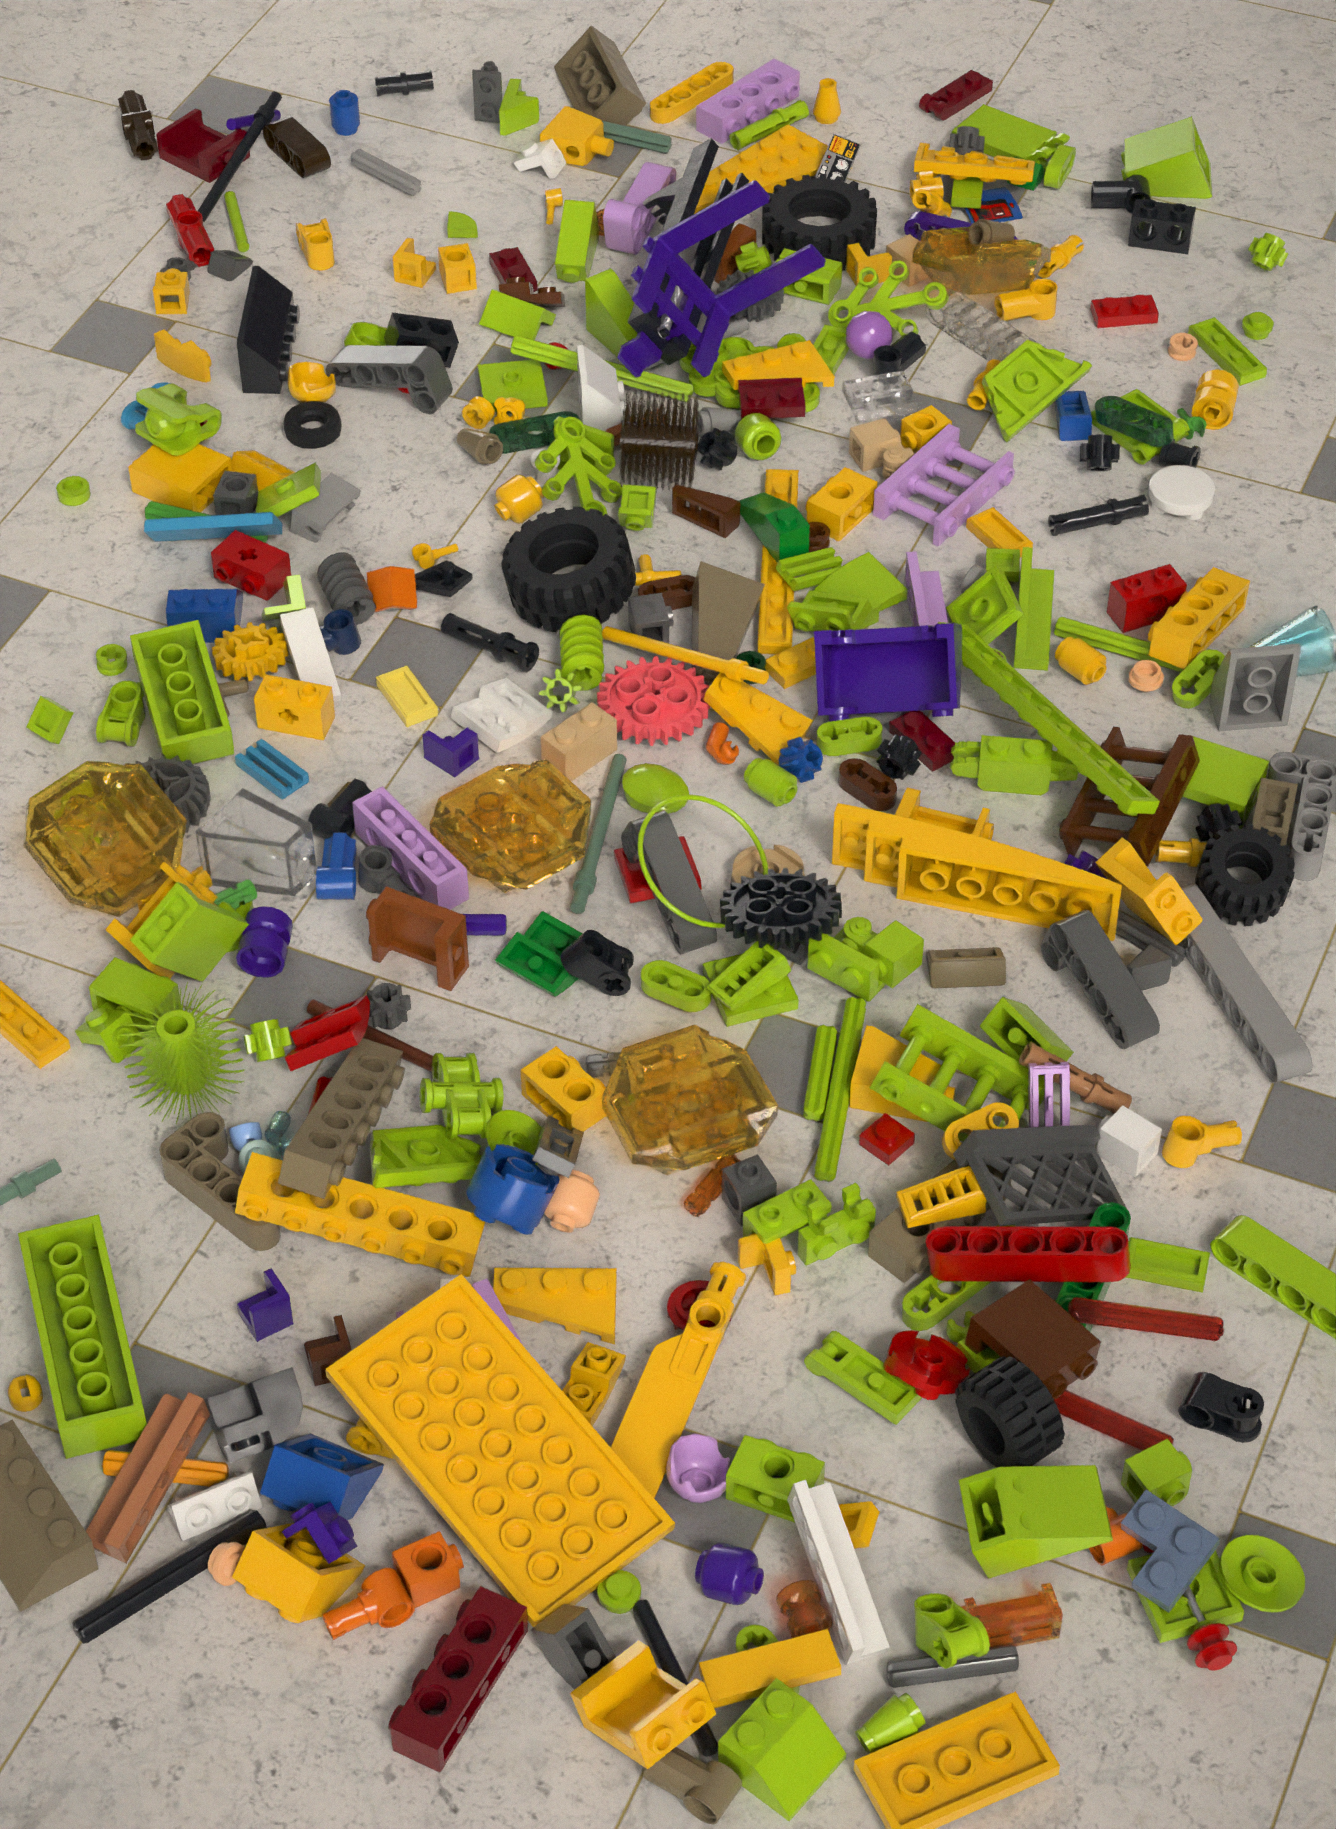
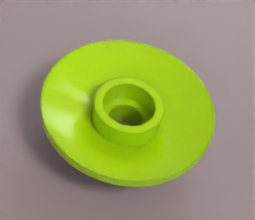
M501 1110L488 1121L486 1127L487 1142L491 1151H494L497 1144H504L522 1149L534 1155L539 1139L538 1135L542 1127L534 1119L522 1112Z
M1245 1535L1230 1541L1221 1554L1219 1566L1222 1579L1231 1593L1246 1605L1265 1612H1282L1295 1606L1302 1597L1305 1590L1303 1569L1295 1556L1280 1543L1259 1535Z

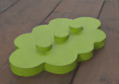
M741 337L722 339L717 361L714 362L710 375L704 378L691 364L696 350V346L691 343L687 356L679 360V365L684 371L689 373V383L693 385L694 393L705 397L715 396L718 403L724 407L740 408L738 390L732 388L723 374L722 361L775 348L770 346L754 347L750 341ZM807 382L805 388H803L806 406L805 413L814 410L820 403V389L813 382Z

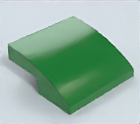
M542 911L524 935L516 932L495 961L503 968L556 997L579 979L565 970L560 955L566 947L583 933Z

